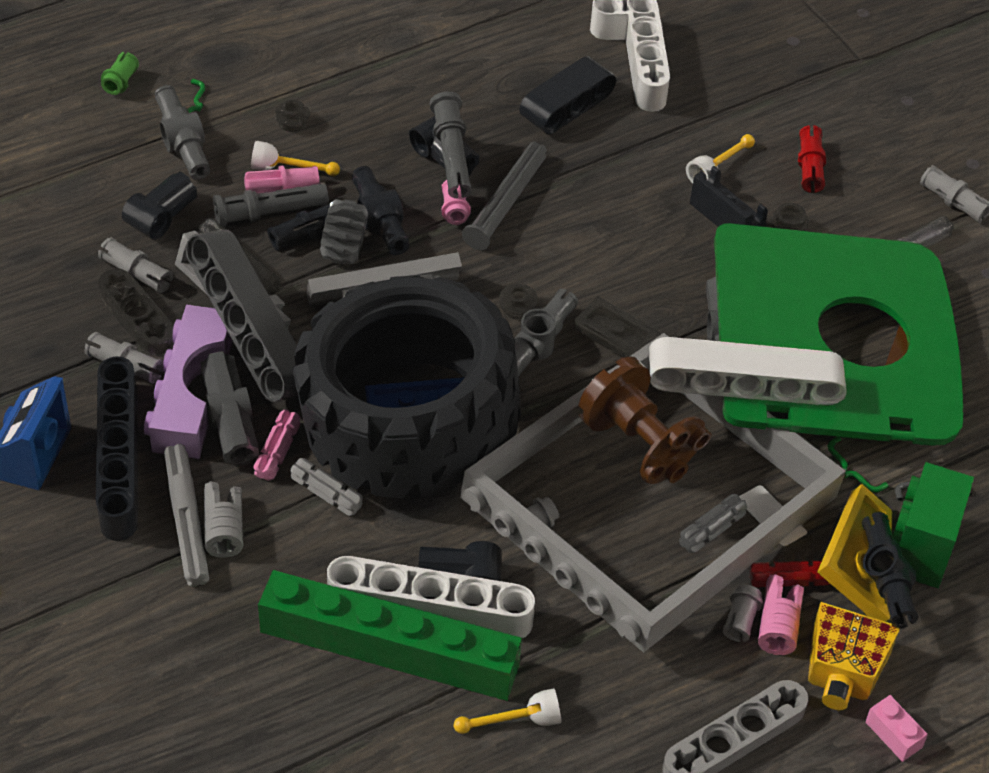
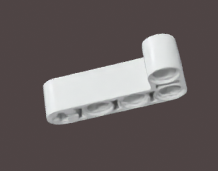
M593 0L591 33L596 38L602 40H626L637 106L649 112L663 109L667 101L670 72L657 0Z

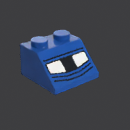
M54 376L22 391L15 405L9 406L6 410L3 427L0 430L1 481L40 490L71 430L63 378Z

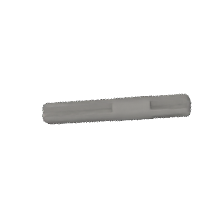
M176 444L175 446L166 447L164 457L184 577L189 586L196 587L198 585H205L209 581V573L188 453L184 445Z

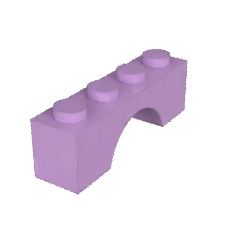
M186 305L182 320L176 319L174 323V346L172 350H166L163 363L164 379L157 380L154 390V403L156 405L154 411H148L146 414L144 434L150 436L151 450L154 453L164 454L166 447L182 444L185 446L189 458L200 459L209 428L206 402L195 397L188 390V387L201 374L200 362L208 358L209 354L223 351L229 355L233 340L215 308Z

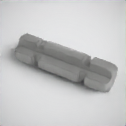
M300 458L292 466L290 471L291 478L302 486L308 484V490L333 506L338 504L337 509L346 515L353 516L363 504L361 494L351 488L344 489L346 486L344 483L321 468L315 470L316 465L307 459Z

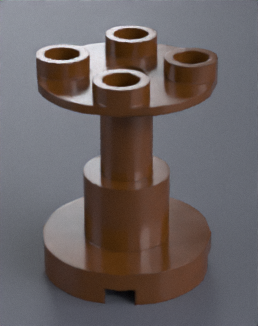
M624 357L615 361L620 366L610 374L603 369L583 392L579 401V407L584 413L579 414L580 419L594 431H604L617 425L628 436L640 435L651 446L643 459L640 469L641 477L646 483L657 484L666 479L670 483L679 481L687 473L689 468L687 463L710 441L711 432L705 427V422L696 416L685 418L668 429L655 416L657 406L646 396L651 381L649 369L635 357Z

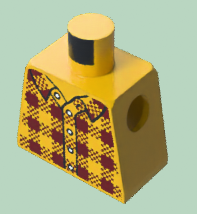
M820 602L812 630L808 681L812 685L825 688L822 696V702L825 706L834 710H844L848 707L850 696L860 700L869 698L892 653L900 628H895L891 623Z

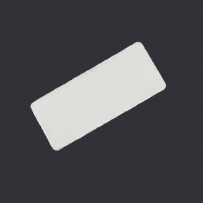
M761 485L739 496L741 500L746 501L747 510L760 524L783 507ZM799 525L779 543L782 546H787L806 535L807 531Z

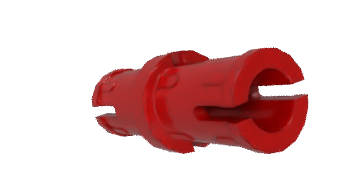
M810 125L800 130L801 151L798 153V165L802 168V188L807 192H811V181H814L815 193L823 190L825 187L823 167L826 165L827 160L826 152L822 149V130L816 125H813V136H810Z

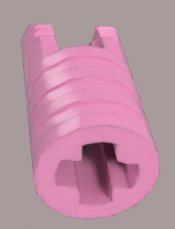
M776 574L769 575L766 583L758 645L767 653L787 655L794 652L797 647L804 587L798 584L796 586L793 585L787 597L782 598L784 579Z

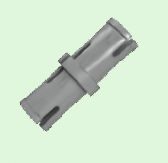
M935 165L927 168L922 175L920 185L945 200L944 203L950 208L955 206L978 223H981L989 215V201L969 189L968 183L965 181H957Z
M112 237L107 238L101 244V247L109 252L106 253L103 250H99V259L122 270L123 275L128 279H138L155 289L158 293H163L169 288L170 283L164 281L163 278L172 281L173 273L148 260L146 253L140 250L133 251Z
M94 332L88 337L87 340L99 344L101 347L99 349L85 344L84 351L87 356L101 361L115 356L124 357L133 364L135 376L145 379L151 384H155L161 378V375L149 371L148 367L163 372V360L137 351L136 346L131 343H118L99 332Z

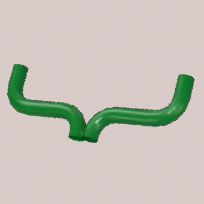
M192 79L191 84L200 86V89L193 100L196 106L189 107V113L201 111L203 103H200L199 99L206 89L202 81Z
M836 436L829 441L828 451L841 463V468L846 471L844 478H856L871 492H881L888 488L886 482L875 487L870 485L858 472L847 471L848 464L846 460L833 447L841 441V438Z

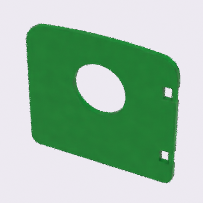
M731 223L722 224L717 228L714 237L719 341L833 352L820 335L818 321L825 311L845 303L866 304L886 312L900 324L908 341V349L905 355L889 365L877 367L862 366L843 359L847 392L845 398L839 403L815 405L722 396L723 415L728 423L744 428L764 430L766 428L786 429L789 432L878 441L900 440L930 446L945 445L954 441L963 426V389L959 346L953 310L941 262L931 250L920 244L905 241ZM767 411L788 413V419L767 418ZM890 423L910 425L911 431L891 430Z

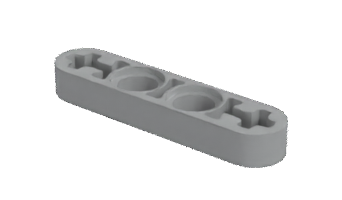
M782 680L773 684L673 745L666 752L662 767L663 773H717L797 724L803 718L806 711L808 693L803 686L792 680ZM782 697L786 702L793 699L795 701L794 708L789 704H785L777 709L780 698ZM775 709H777L776 714H775V717H774L772 711H774ZM749 715L756 716L763 720L765 728L758 732H752L743 726L741 720ZM712 737H722L729 742L731 749L725 753H716L709 749L706 741ZM696 751L700 756L697 759H695ZM694 760L690 772L684 768L675 769L676 761L685 765Z

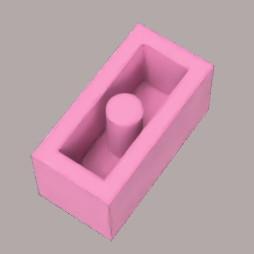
M891 695L870 708L865 722L902 762L923 748L928 735Z

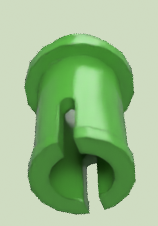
M121 52L112 67L102 73V88L111 95L125 92L128 87V80L139 67L138 59L129 52H127L126 56L124 52Z

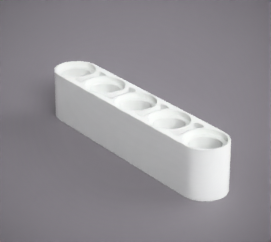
M662 337L653 341L649 346L650 383L653 387L662 391L815 405L839 403L845 398L847 392L843 359L837 353L830 351L676 337Z
M353 556L338 557L327 568V585L521 638L526 637L533 627L535 597L531 590L519 584ZM348 582V583H352V584L343 585L342 583ZM386 589H387V590H394V591H392V592H385V591H383V590H386ZM425 597H435V599H427ZM467 604H477L478 606H469ZM509 611H518L521 613H511Z

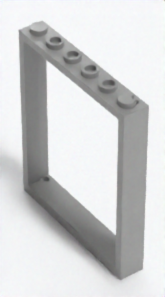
M663 333V334H661L660 336H658L656 339H659V338H662V337H669V336H667L665 333ZM653 341L630 356L637 358L649 371V346ZM615 366L614 368L609 370L608 373H612L615 369L619 368L620 366ZM587 386L464 471L460 498L471 506L472 511L478 512L490 522L500 535L509 538L522 549L531 561L538 563L548 571L560 586L569 589L581 599L592 613L600 615L618 631L622 638L626 637L644 653L751 567L753 563H756L771 551L799 525L802 526L834 500L838 495L846 471L795 432L776 428H766L765 430L744 428L728 423L723 415L722 396L682 393L805 489L652 611H648L495 483L582 421L579 414H583L584 411L579 407V401ZM767 411V418H775Z

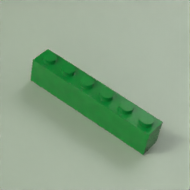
M276 570L272 571L258 603L260 633L508 701L520 665L521 637Z

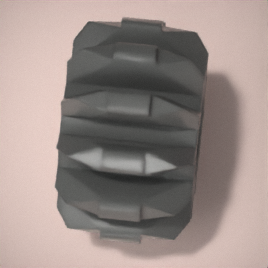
M335 199L330 204L321 239L320 251L323 258L339 264H354L358 260L368 217L365 205L357 204L356 201L347 199L345 201Z

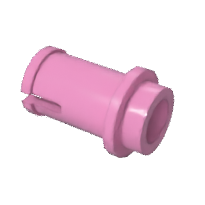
M446 180L442 184L444 204L441 209L442 216L452 225L463 224L471 214V206L466 201V197H461L460 185L457 188L458 198L449 196Z

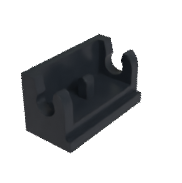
M712 166L711 175L708 180L706 174L702 171L694 175L689 204L717 227L729 223L760 227L768 226V223H766L768 209L764 205L759 204L756 213L720 183L721 171L717 167Z

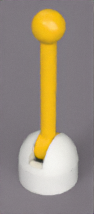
M750 134L742 136L741 142L715 159L707 155L696 157L686 166V174L689 180L693 183L694 175L701 171L700 168L706 174L708 180L711 175L712 166L718 168L717 165L743 148L753 147L755 144L754 137Z
M255 141L251 159L252 170H271L278 163L303 168L317 166L318 170L325 171L329 176H337L340 172V166L336 162L322 164L279 156L277 149L272 144Z
M555 689L535 693L529 699L526 708L472 719L460 716L454 721V729L459 734H465L473 727L527 716L534 723L541 726L560 724L561 714Z

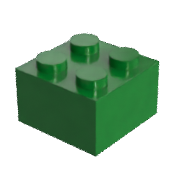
M925 462L920 478L913 475L911 477L905 496L906 500L903 502L893 538L899 542L903 556L916 571L915 581L939 589L957 539L974 477Z

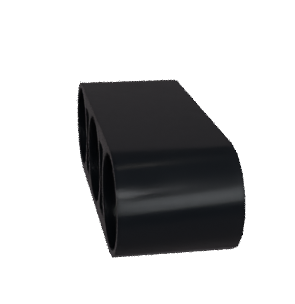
M585 56L531 90L520 104V114L544 133L553 134L607 98L616 85L617 77L590 56Z

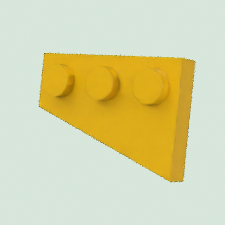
M861 484L851 491L817 572L867 616L886 622L890 619L887 604H885V599L879 595L876 582L863 567V559L869 548V543L865 530L862 527V520L869 516L874 525L872 514L875 512L885 513L889 518L892 532V510Z

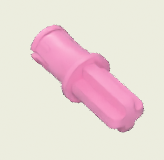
M284 165L279 166L278 170L246 172L244 184L246 190H252L256 193L273 192L319 184V172L317 166L285 169Z

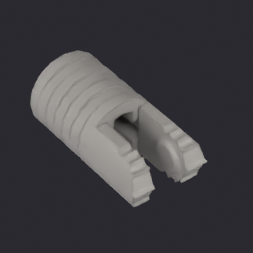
M212 481L205 483V549L210 555L220 558L237 555L243 548L241 487L233 486L228 493L227 502H220L219 484Z

